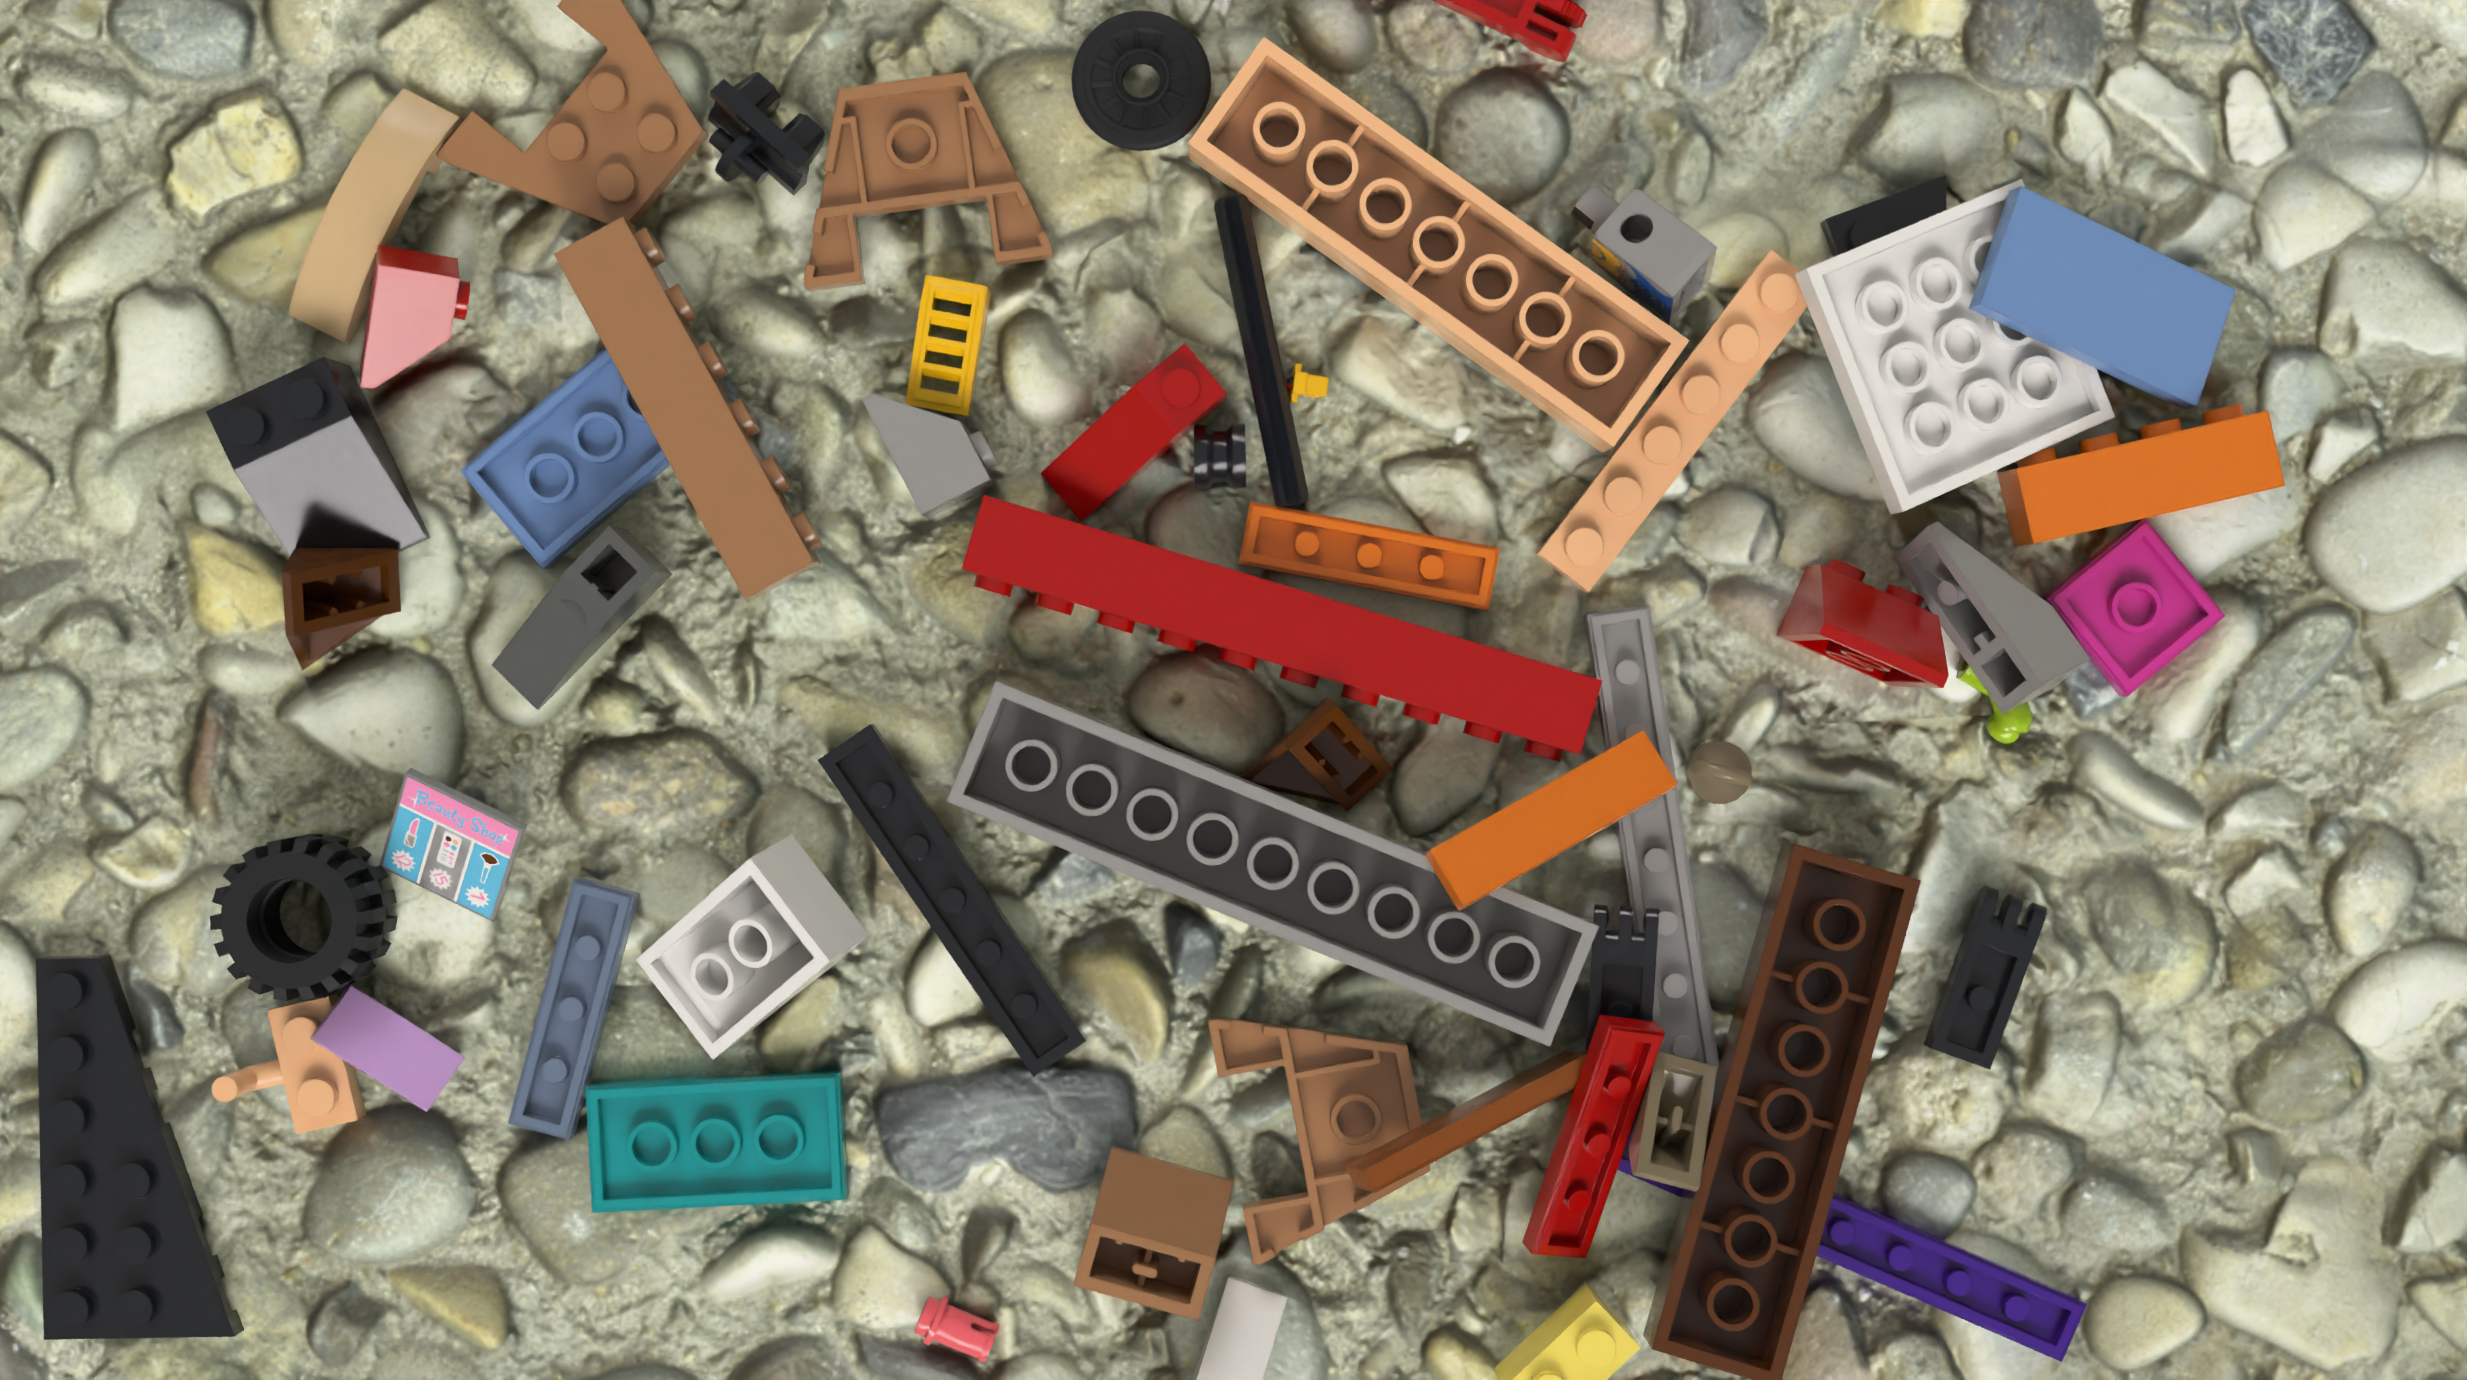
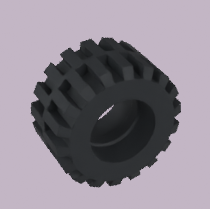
M307 834L267 842V845L255 847L243 854L242 857L245 862L231 865L223 875L231 884L216 888L212 902L222 905L221 913L210 916V929H221L223 941L214 944L218 956L230 954L234 961L227 968L235 979L250 976L252 979L248 989L259 995L274 990L273 999L289 1001L301 997V1000L319 997L353 984L355 979L369 974L376 967L373 960L386 955L391 942L383 937L385 933L396 930L398 917L387 915V905L397 903L394 889L386 892L383 891L380 881L389 876L381 865L369 867L366 864L372 856L371 853L362 846L347 848L349 840L339 836L323 838L322 834ZM296 879L305 881L319 890L326 899L330 909V933L325 944L318 952H311L296 945L288 937L281 923L280 905L282 897L289 885Z

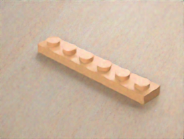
M1772 249L1764 255L1536 553L1538 557L1585 593L1593 588L1808 307L1794 274L1799 272L1798 269Z

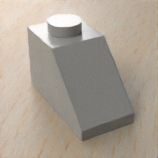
M876 394L862 399L921 515L930 518L996 484L989 469L999 463L981 430L971 435L968 428L960 421Z

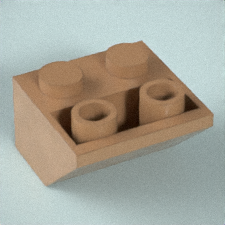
M1112 1146L1073 1286L1199 1321L1217 1257L1234 1180Z

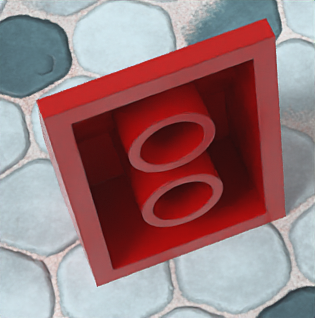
M1830 559L1827 567L1822 564L1806 566L1777 632V637L1890 686L1944 688L1949 673L1940 619L1938 615L1921 608L1924 601L1923 597L1888 584L1885 592L1862 582L1866 575L1864 571L1839 560Z

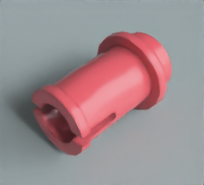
M944 1295L941 1300L929 1296L918 1319L914 1333L924 1336L923 1343L928 1346L934 1340L975 1357L978 1361L984 1363L995 1340L994 1335L997 1334L1000 1324L997 1322L992 1323L947 1304L949 1297Z

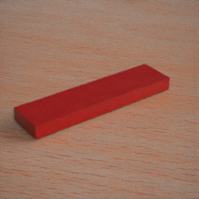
M1606 1015L1599 1016L1522 1241L1531 1254L1587 1258L1665 1035V1031L1656 1022Z

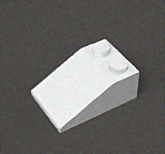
M791 834L749 858L640 955L636 961L713 1060L835 965L870 934Z

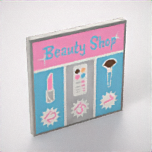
M410 768L405 773L379 865L383 869L493 922L498 916L527 824Z

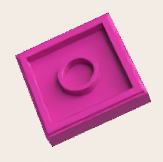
M2146 518L2134 521L2042 597L2043 600L2054 607L2089 656L2093 665L2116 693L2122 697H2128L2225 617L2224 613Z

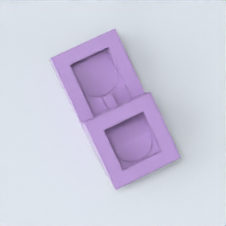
M348 985L310 1038L351 1066L369 1075L426 1112L465 1058L351 985Z

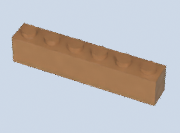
M621 217L554 253L744 599H756L820 564L821 562L814 549L823 544L814 525L804 511L795 516L783 495L784 492L791 489L787 476L774 455L763 459L752 439L753 435L760 432L759 426L744 400L739 398L732 402L720 380L729 375L728 370L711 341L702 345L699 343L689 325V322L698 318L697 314L679 284L671 288L667 285L657 267L665 262L666 258L649 228L646 226L638 231L635 225L626 218Z

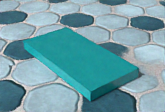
M842 1070L597 1082L585 1086L592 1213L846 1200L849 1196Z

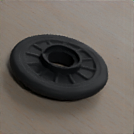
M1153 11L1125 12L1113 16L1098 25L1080 46L1072 69L1073 98L1084 122L1096 135L1106 142L1134 151L1160 149L1183 138L1202 117L1211 92L1210 65L1198 39L1179 21ZM1137 64L1151 66L1160 77L1158 89L1148 97L1137 98L1132 96L1123 86L1125 73Z

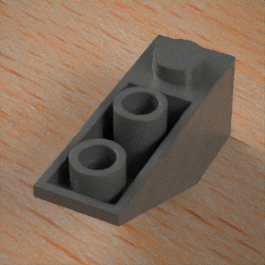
M608 526L562 573L493 662L492 666L527 701L539 710L655 593L672 573L627 529Z

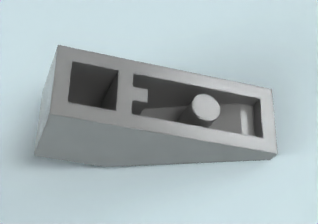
M1938 521L1927 526L1893 557L1919 595L1924 598V602L1931 612L1939 616L1940 625L2003 714L2051 690L2091 660L2052 605Z

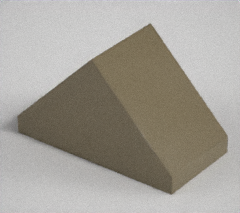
M1658 1052L1627 1140L1632 1175L1695 1192L1700 1188L1717 1066Z

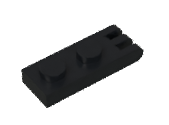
M1984 885L1977 896L1924 1045L1990 1070L2046 919L2047 908L2031 903L2025 912L2021 925H2019L2017 921L2022 910L2023 899L2011 894L2006 895L1998 915L1995 916L1993 912L1999 898V890Z
M1594 905L1593 922L1599 926V929L1592 943L1586 1054L1600 1015L1653 1021L1659 909L1646 908L1643 917L1645 933L1632 932L1633 907L1620 906L1619 931L1606 930L1609 923L1608 905Z

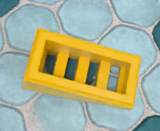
M925 275L905 404L921 409L969 417L992 296L989 287ZM940 299L971 305L970 317L938 311ZM935 325L967 331L966 343L933 337ZM930 351L963 357L962 369L928 363ZM925 376L959 382L958 395L923 388Z

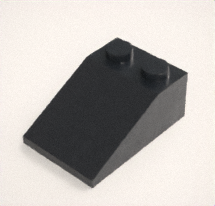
M322 357L206 411L234 472L289 556H291L295 548H393L398 550L399 553L430 538L350 365Z

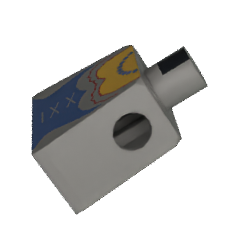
M1595 184L1585 192L1572 210L1571 215L1594 233L1592 237V259L1650 312L1669 326L1711 278L1717 246L1639 189L1635 188L1619 204ZM1637 239V240H1640V241H1642V242H1639V243H1631V242H1629V241H1627V240Z

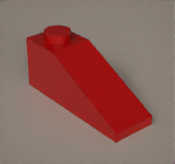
M1184 343L1136 383L1040 474L1077 518L1083 522L1194 428V425L1201 423L1227 401V393Z

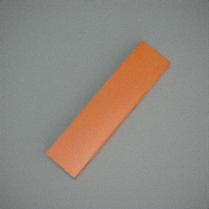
M1250 501L1238 565L1488 611L1500 548Z
M1643 730L1430 849L1425 857L1458 911H1461L1668 793L1678 784Z

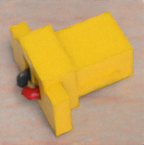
M1295 363L1292 366V375L1288 377V383L1286 384L1287 388L1290 389V403H1297L1298 396L1326 397L1329 377L1301 372L1302 364Z

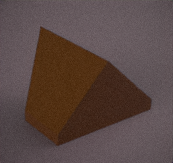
M295 548L282 569L285 631L302 671L383 615L401 611L398 550Z
M1326 697L1241 777L1276 792L1338 804L1348 812L1386 777L1393 768L1330 698Z

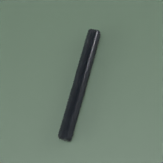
M1243 194L1224 196L1215 200L1214 210L1274 501L1279 507L1295 506L1305 503L1308 500L1309 493L1248 198Z

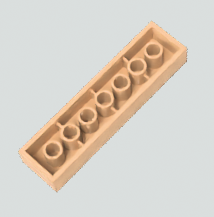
M1265 37L1262 38L1188 143L1189 159L1238 194L1246 196L1252 204L1601 453L1616 445L1690 341Z

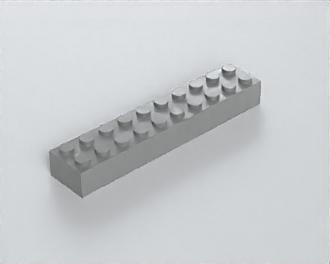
M997 680L993 685L946 801L1549 1047L1599 929L1597 924L1586 917L1507 885L1458 911L1425 857L1426 852L1003 680Z

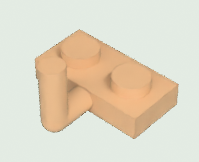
M338 993L267 1010L278 1059L246 1066L217 1078L212 1084L214 1098L220 1102H229L255 1090L284 1084L296 1134L356 1121L366 1116L355 1067L310 1039L338 1001Z

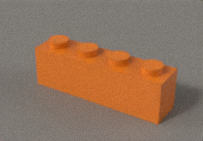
M2241 403L2203 412V426L2182 430L2180 419L2176 418L2140 427L2142 440L2119 444L2118 435L2115 432L2077 441L2080 454L2057 459L2055 447H2050L2018 460V468L1997 473L2014 547L2045 542L2285 486L2269 411L2244 416Z

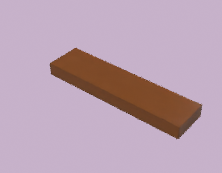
M1563 1051L1345 1164L1353 1184L1375 1193L1574 1089L1586 1054Z

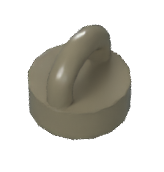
M1709 741L1701 744L1690 754L1686 763L1685 777L1689 788L1698 798L1709 803L1727 804L1733 802L1747 791L1753 781L1752 767L1748 756L1740 747L1730 742Z

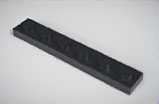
M870 724L818 759L820 765L1032 1076H1036L1086 1042L1088 1037L874 724Z

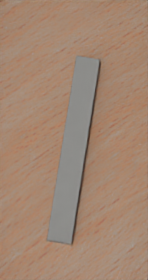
M1650 605L1585 614L1584 619L1593 678L1602 680L1597 704L1604 750L1607 751L1644 730L1676 780ZM1676 786L1668 793L1615 823L1628 907H1633L1632 932L1645 933L1643 917L1646 908L1659 909L1653 1022H1656L1665 1031L1659 1051L1717 1066L1718 1070L1719 1059L1679 795Z

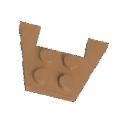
M562 0L557 7L607 48V52L525 152L482 117L471 111L436 155L450 166L487 178L494 183L515 191H521L604 225H608L621 217L636 225L705 141L708 134L622 0Z
M966 72L841 88L838 90L824 171L826 172L820 205L816 209L812 230L814 238L809 264H806L803 278L807 291L865 284L857 219L859 217L987 200L997 266L1054 258L1051 243Z
M1221 1016L1208 1018L1218 1078L1284 1066L1306 1179V1192L1243 1204L1253 1265L1269 1261L1276 1257V1253L1301 1239L1307 1240L1325 1230L1324 1227L1357 1208L1358 1210L1363 1209L1430 1171V1165H1427L1373 1193L1355 1186L1345 1167V1164L1422 1125L1406 1042Z

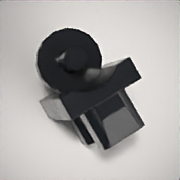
M759 72L753 73L734 87L723 79L710 91V97L715 102L708 115V120L718 128L711 135L709 143L723 154L716 165V173L726 182H730L744 173L757 185L763 182L768 174H770L794 196L807 183L810 163H812L823 147L824 130L808 115L801 113L783 129H780L772 122L768 116L779 107L781 96L775 86Z

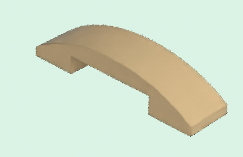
M405 88L397 94L361 143L329 200L305 255L288 315L345 344H350L369 307L372 288L370 283L373 279L378 245H390L425 174L428 172L434 176L436 175L443 161L436 154L464 119Z

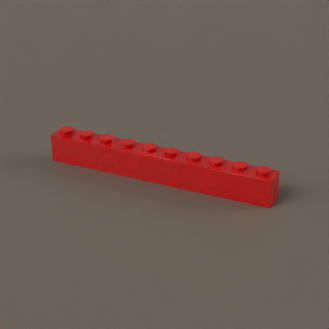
M983 495L962 565V570L977 574L974 587L1008 597L1011 596L1014 585L1038 592L1034 605L1068 615L1072 614L1074 604L1098 610L1096 623L1132 634L1135 623H1142L1160 629L1158 642L1194 652L1197 640L1222 647L1218 660L1255 671L1258 659L1282 665L1279 676L1281 679L1316 689L1319 677L1344 684L1341 697L1377 707L1380 695L1405 702L1401 715L1434 725L1439 724L1441 714L1466 721L1462 732L1464 734L1498 744L1502 732L1527 739L1524 752L1558 762L1561 761L1564 750L1581 754L1602 684V680L986 495Z

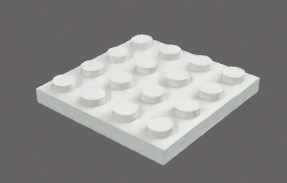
M2022 179L1794 273L1890 515L1909 510L2115 417L2096 368L1969 309L2009 191L2020 186L2025 187Z

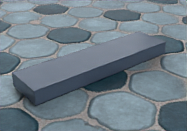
M582 877L573 879L508 1124L567 1140L575 1136L586 1096L585 1086L589 1084L640 893Z

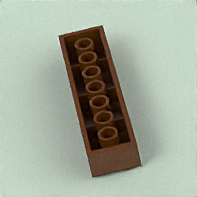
M1781 844L1716 1074L1700 1188L1696 1192L1687 1189L1683 1191L1643 1336L1651 1349L1751 1380H1782L1921 880L1797 844Z

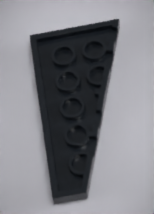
M111 955L46 956L36 959L44 1340L235 1337L244 1331L237 1309L231 1311L220 1280L225 1277L218 1255H211L199 1221L203 1213L170 1122L164 1123L153 1093L158 1087L151 1067H144L132 1034L136 1025Z

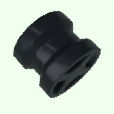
M1232 424L1226 431H1212L1207 425H1194L1195 489H1208L1214 482H1227L1233 488H1246L1245 424Z

